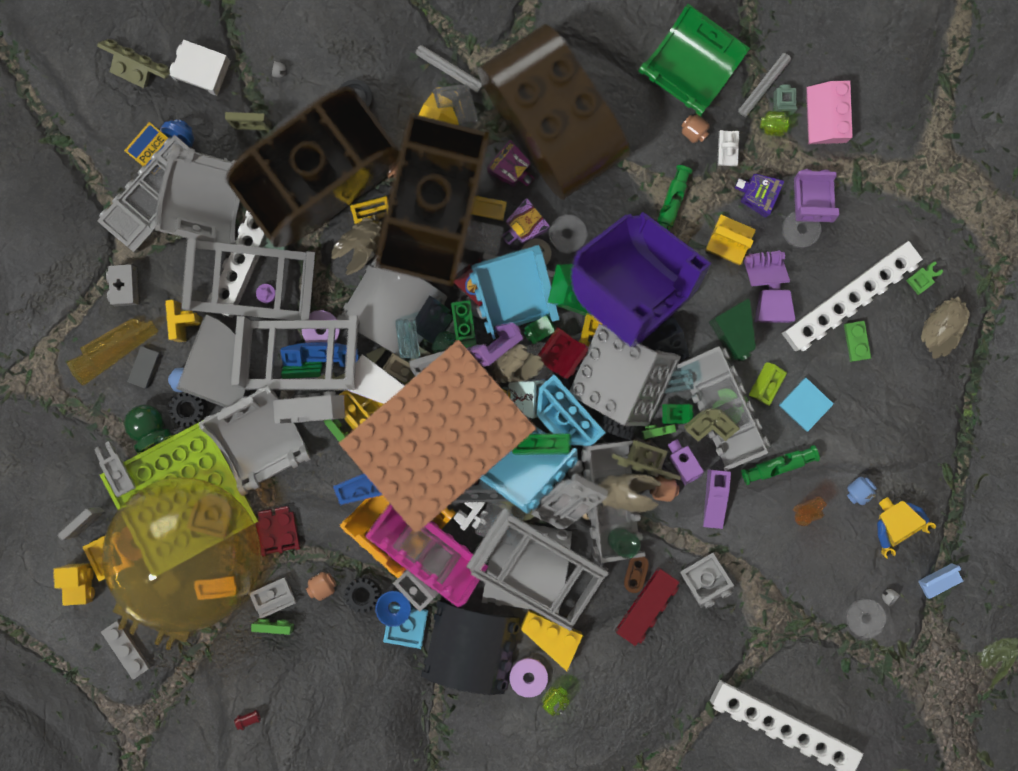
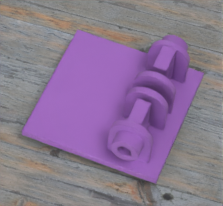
M780 250L771 252V256L769 252H766V257H764L763 252L751 253L749 256H745L744 263L751 286L790 282L783 261L785 259V252Z

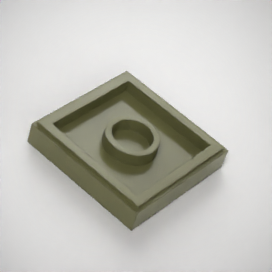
M225 112V120L234 129L271 130L272 123L263 113Z

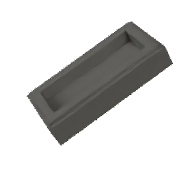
M141 346L127 382L147 389L160 353Z

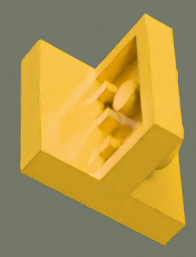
M720 215L705 251L741 265L747 250L752 246L754 241L752 238L756 229Z
M167 300L166 313L169 340L187 342L185 327L201 325L204 317L193 313V311H184V309H181L182 303Z

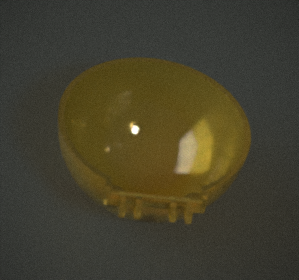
M194 478L165 479L152 483L134 493L123 503L112 518L106 531L102 548V567L105 581L111 595L117 602L113 612L123 616L118 629L123 630L128 619L134 621L129 632L132 635L135 634L139 624L159 631L154 644L159 646L164 634L170 636L165 648L167 650L171 649L175 639L185 643L191 632L213 626L238 609L254 587L261 562L258 532L247 510L226 490L215 484Z

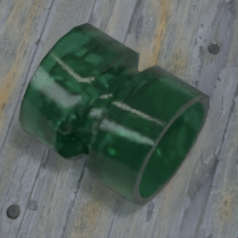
M615 528L608 536V545L622 558L629 559L638 554L641 547L638 537L626 528Z

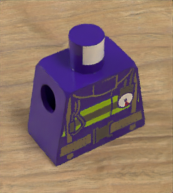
M753 174L749 182L738 178L734 188L744 192L741 198L743 204L766 218L773 209L784 181Z

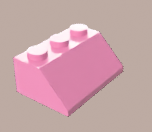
M830 81L807 87L808 144L847 143L852 138L850 81Z

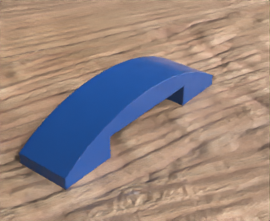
M328 342L300 343L281 348L283 366H302L303 362H326ZM335 343L333 362H339L340 367H346L347 345ZM358 349L356 352V362L359 360Z

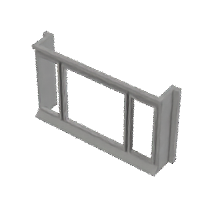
M188 238L181 309L293 321L309 320L315 252L278 250L198 241ZM196 248L216 251L211 303L191 301ZM222 251L278 257L274 309L217 303ZM285 258L303 260L299 311L280 310Z
M349 315V320L250 321L245 316H237L231 385L238 386L243 390H258L267 386L272 390H356L354 382L358 316ZM253 329H269L266 379H249ZM276 329H329L325 379H273ZM335 329H348L345 379H332Z
M505 507L466 566L470 569L471 575L569 631L572 630L573 625L604 577L609 574L608 568L601 564L599 567L517 519ZM510 526L524 534L498 577L494 578L482 571L481 568L507 527ZM530 538L577 565L549 609L503 583V580ZM584 569L594 576L567 618H564L555 612Z

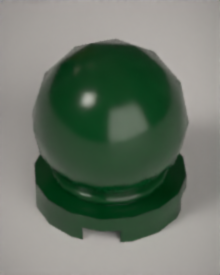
M141 404L135 406L126 414L124 420V428L127 435L132 440L137 441V444L134 445L137 454L146 451V447L155 446L173 436L169 429H163L164 421L161 413L149 405Z

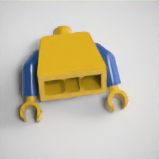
M888 497L879 502V505L885 512L879 516L877 531L882 547L881 553L887 559L886 554L890 550L893 556L896 555L895 550L890 547L891 545L893 547L920 530L930 534L928 531L929 525L933 529L936 528L934 523L929 522L928 516L921 507L905 503L904 501L894 505Z

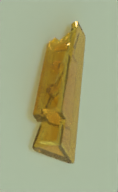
M129 319L82 346L80 349L83 355L73 358L66 363L72 375L84 386L156 334L158 330L152 321L143 323L137 319Z

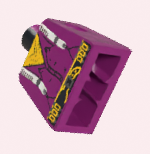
M511 140L487 167L489 174L512 187L519 180L528 187L534 180V177L527 172L531 163Z

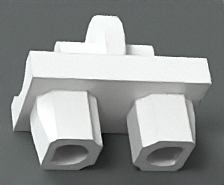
M719 131L718 166H738L739 131Z
M485 502L464 503L472 509L470 514L467 515L459 510L454 516V519L461 525L460 528L464 531L473 519H475V522L472 524V527L475 529L480 524L483 526L487 525V522L483 520L487 513L482 511L479 516L477 515Z

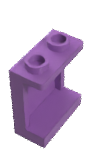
M804 169L797 173L794 178L796 221L834 222L837 219L839 208H835L834 179L837 177V172Z
M510 322L496 325L494 329L499 337L487 347L485 345L467 347L466 349L481 366L490 365L523 339L520 334L521 331L516 324Z

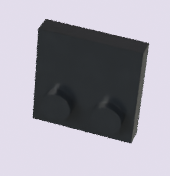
M429 295L409 329L431 344L436 345L453 318L452 311Z

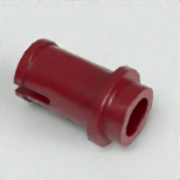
M254 710L243 716L238 715L234 722L238 730H245V727L261 722L258 710Z

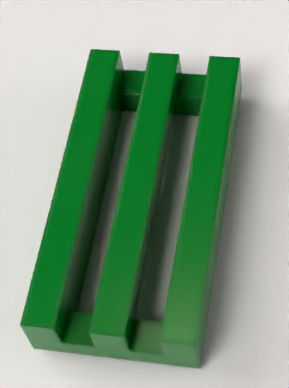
M303 362L302 366H283L282 379L320 377L322 362Z

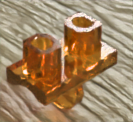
M816 497L813 501L807 500L805 503L796 505L793 508L796 512V523L800 526H807L812 521L821 519L825 515L822 510L827 504L821 497Z

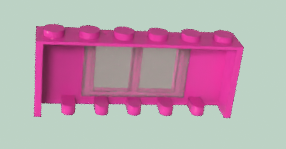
M390 503L365 536L385 551L388 556L457 607L466 603L480 579L471 575L470 569L466 567L473 556L466 546L456 542L452 535L443 532L433 521H430L418 533H415ZM484 563L481 570L485 572L488 566Z

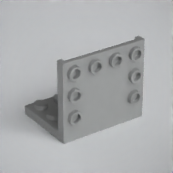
M599 324L590 343L587 355L582 361L569 392L575 399L624 426H649L681 357L674 353L653 351L640 343L636 347H630L603 324Z

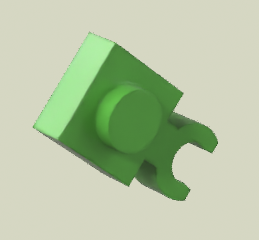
M936 262L930 263L926 270L923 267L906 279L918 295L935 283L932 277H937L943 273L942 269L937 272L933 271V266L937 264Z
M655 424L646 426V430L641 431L642 438L647 439L674 433L676 428L675 424L659 428Z

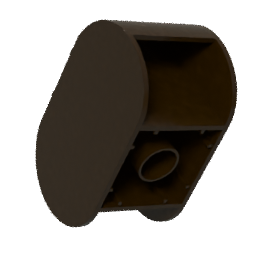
M547 24L541 25L477 68L483 87L496 110L543 180L561 200L566 199L569 195L630 156L626 137L611 109L567 44L551 26Z
M342 87L317 99L241 155L228 170L226 183L275 248H280L307 236L376 186L396 167L401 151L354 88Z
M415 112L410 113L380 236L375 268L453 286L484 161L489 131L482 132L416 115Z

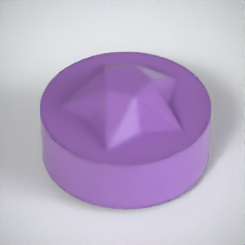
M262 284L257 288L256 296L263 303H271L275 300L276 290L269 284Z

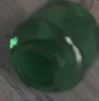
M447 331L439 333L432 345L433 353L446 351L456 342L455 334Z

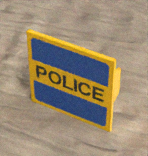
M148 122L124 151L142 166H147L152 161L150 159L152 155L164 147L163 144L168 137ZM157 165L151 173L155 176L161 167Z

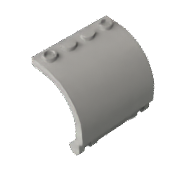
M174 144L160 188L155 230L199 241L235 244V222L240 200L226 183V174L236 160H232V162L194 152L195 150L192 148L184 149L181 148V145Z
M375 255L372 258V264L367 266L366 273L348 303H345L342 314H339L336 319L349 320V315H357L359 333L409 362L423 339L420 335L409 329L410 325L429 295L443 305L448 296L420 278L375 268Z
M269 386L258 389L256 393L241 398L232 406H226L219 413L210 415L204 421L198 423L201 430L210 436L221 450L232 470L237 483V489L242 496L248 494V491L251 489L259 488V483L291 466L296 468L299 466V463L311 460L308 448L296 424H275L273 400H280V398Z
M528 524L563 546L571 548L572 531ZM510 526L507 527L490 554L487 574L494 578L498 577L524 534ZM530 538L506 575L503 583L549 609L565 585L569 561ZM485 583L482 603L492 602L497 606L502 604L532 610ZM560 606L558 607L555 613H559Z

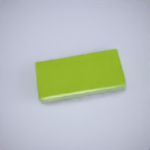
M766 362L749 396L770 406L787 372L775 364Z

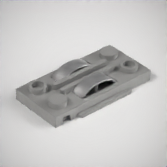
M574 474L572 480L568 479L566 482H560L547 496L544 495L537 508L532 510L531 515L558 529H566L606 499L608 491Z

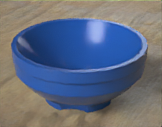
M175 119L164 122L161 126L160 131L168 138L176 135L189 148L194 144L195 139L192 128L186 122Z
M389 591L382 594L376 603V615L386 626H400L410 616V601L399 591ZM391 602L399 603L400 610L393 613L389 610Z

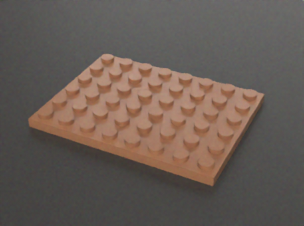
M457 340L339 444L412 530L418 533L535 431L536 428L463 344Z

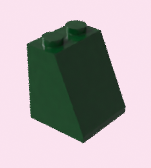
M749 299L709 321L721 344L727 349L731 361L736 359L738 362L743 361L752 355L751 351L756 349Z

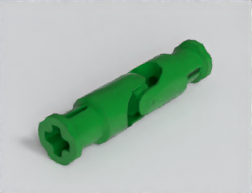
M677 165L676 175L674 180H671L663 207L657 219V223L668 231L674 225L687 189V180L693 172L691 168L683 165Z
M812 445L809 449L797 450L756 464V467L747 470L742 469L741 474L745 484L750 485L751 482L760 479L763 481L804 467L809 462L820 461V455L816 446Z

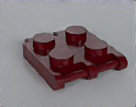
M289 506L275 508L274 516L272 509L258 512L256 529L262 557L270 553L279 552L280 554L286 550L301 549L294 512H290ZM295 543V545L283 547V545ZM278 547L276 549L266 550L267 548Z

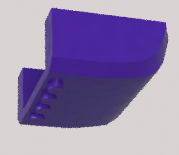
M641 212L638 216L624 215L577 251L572 267V285L579 302L590 314L630 347H636L691 299L699 289L711 263L647 214Z

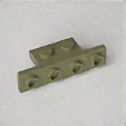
M112 39L98 42L97 47L114 54L110 72L129 82L145 88L148 85L150 73L164 79L171 77L168 66L153 62L148 56L139 55L131 48L122 47Z
M634 440L628 458L616 454L612 455V458L618 460L617 464L628 468L629 465H633L632 469L640 472L646 469L648 474L656 477L662 474L668 480L673 478L681 479V476L661 469L667 451Z

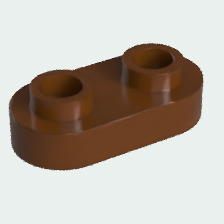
M645 557L631 558L629 560L624 578V587L631 593H637L643 588L649 566L648 560ZM641 561V566L635 567V562ZM632 579H635L637 581L636 585L634 586L630 585V581Z

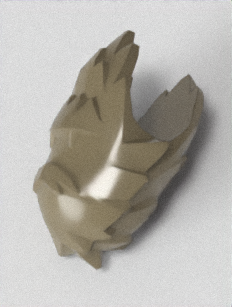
M373 215L372 219L362 218V221L354 224L334 245L332 259L340 258L351 249H354L352 260L346 267L347 271L345 274L349 275L361 270L376 255L383 228V222H380L376 215Z
M960 297L944 301L942 305L935 308L934 312L929 314L930 317L924 322L921 340L922 342L926 341V347L929 348V352H932L933 359L941 356L945 357L958 346L965 332L970 313L966 307L967 303L962 302Z
M517 343L493 363L487 365V373L498 383L523 382L539 374L544 363L541 361L542 358L540 356L528 353L526 346Z
M627 473L621 476L610 475L598 485L608 491L607 498L601 502L604 506L608 505L614 509H622L629 512L651 511L658 506V503L652 501L651 498L637 494L641 491L656 489V487L661 486L659 481L650 476Z

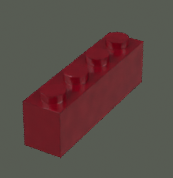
M658 567L616 627L615 632L634 646L638 643L641 644L647 635L645 634L647 629L655 625L658 613L660 611L663 612L667 607L668 598L671 595L674 596L678 591L679 581Z

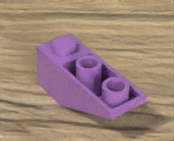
M708 470L703 527L723 529L730 489L731 472Z

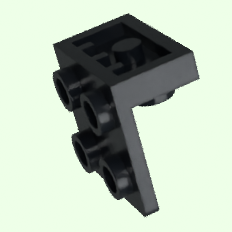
M674 317L664 321L643 340L645 346L653 351L674 353L680 356L679 362L689 357L683 330Z

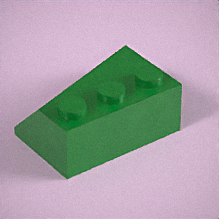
M573 264L557 265L547 303L584 316H593L579 302L574 293L572 285Z

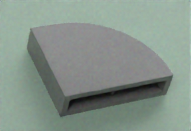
M206 315L203 318L176 387L177 390L223 407L232 406L244 397L245 390L231 385L235 334L230 328L211 316Z

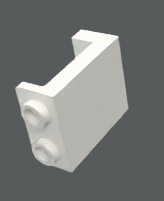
M183 40L182 45H179L177 48V58L170 66V76L176 81L181 80L208 90L210 94L217 96L230 64L229 58L219 52Z

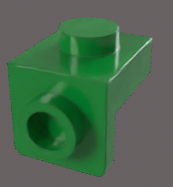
M547 314L525 327V336L533 344H536L553 334L556 328Z
M662 404V424H687L693 419L692 404Z

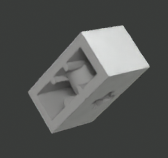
M133 265L108 266L106 280L109 283L107 299L110 304L114 306L139 305L137 267Z

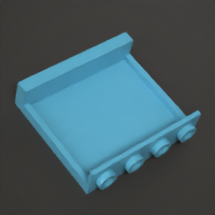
M539 245L471 265L473 273H470L473 285L477 284L478 289L474 290L477 301H482L483 304L479 308L482 317L487 318V322H484L487 333L492 334L493 339H496L494 334L496 332L494 329L496 325L513 322L518 326L538 320L547 314L552 322L559 320L556 305L547 303L551 285Z
M533 425L536 428V430L533 431L531 434H546L545 432L537 428L535 425ZM574 448L568 455H514L512 450L480 479L528 514L531 510L537 508L544 495L547 496L552 491L553 485L564 478L565 472L576 465L578 461L577 449Z

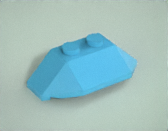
M552 375L539 387L536 416L552 434H571V445L592 446L605 434L604 430L555 375Z

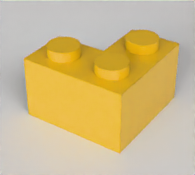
M90 563L69 564L54 568L55 588H62L63 606L93 602L92 599L94 598L95 591L92 587L91 579H93L94 571Z

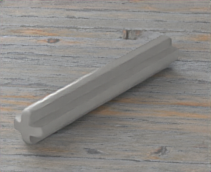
M423 45L418 47L416 54L472 90L479 92L482 89L483 84L478 79Z
M783 53L740 107L738 112L742 116L746 117L790 62L791 57L788 54Z

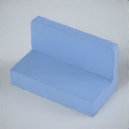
M951 563L918 580L925 596L930 599L963 582L958 572L961 570L960 566Z

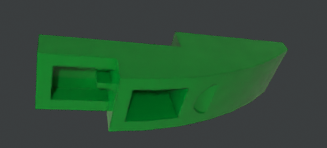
M470 300L451 303L456 341L459 340L465 348L477 346Z

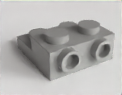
M714 553L680 572L701 608L704 606L706 609L716 604L715 600L722 597L725 599L733 593L731 590L734 589V585Z

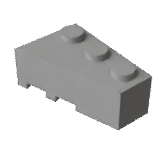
M335 391L324 392V396H321L320 393L309 394V397H306V395H294V399L273 400L275 424L345 418L344 395H336Z

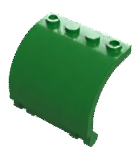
M687 4L652 56L642 64L638 72L642 75L646 74L650 77V81L661 86L683 102L689 109L690 107L697 111L696 114L701 116L726 84L750 48L690 4Z

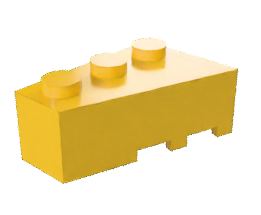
M528 609L521 625V630L562 668L566 671L568 670L583 636L582 632L574 628L569 631Z

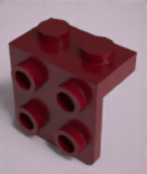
M557 327L537 356L542 358L541 361L545 367L567 379L573 375L579 362L586 357L589 347L574 340Z

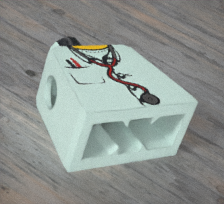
M545 379L509 382L508 387L502 388L507 391V396L525 416L529 418L537 417L539 387L545 383Z

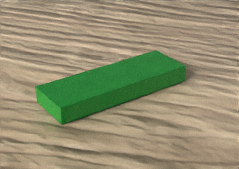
M530 434L513 449L512 454L568 455L571 452L572 435Z

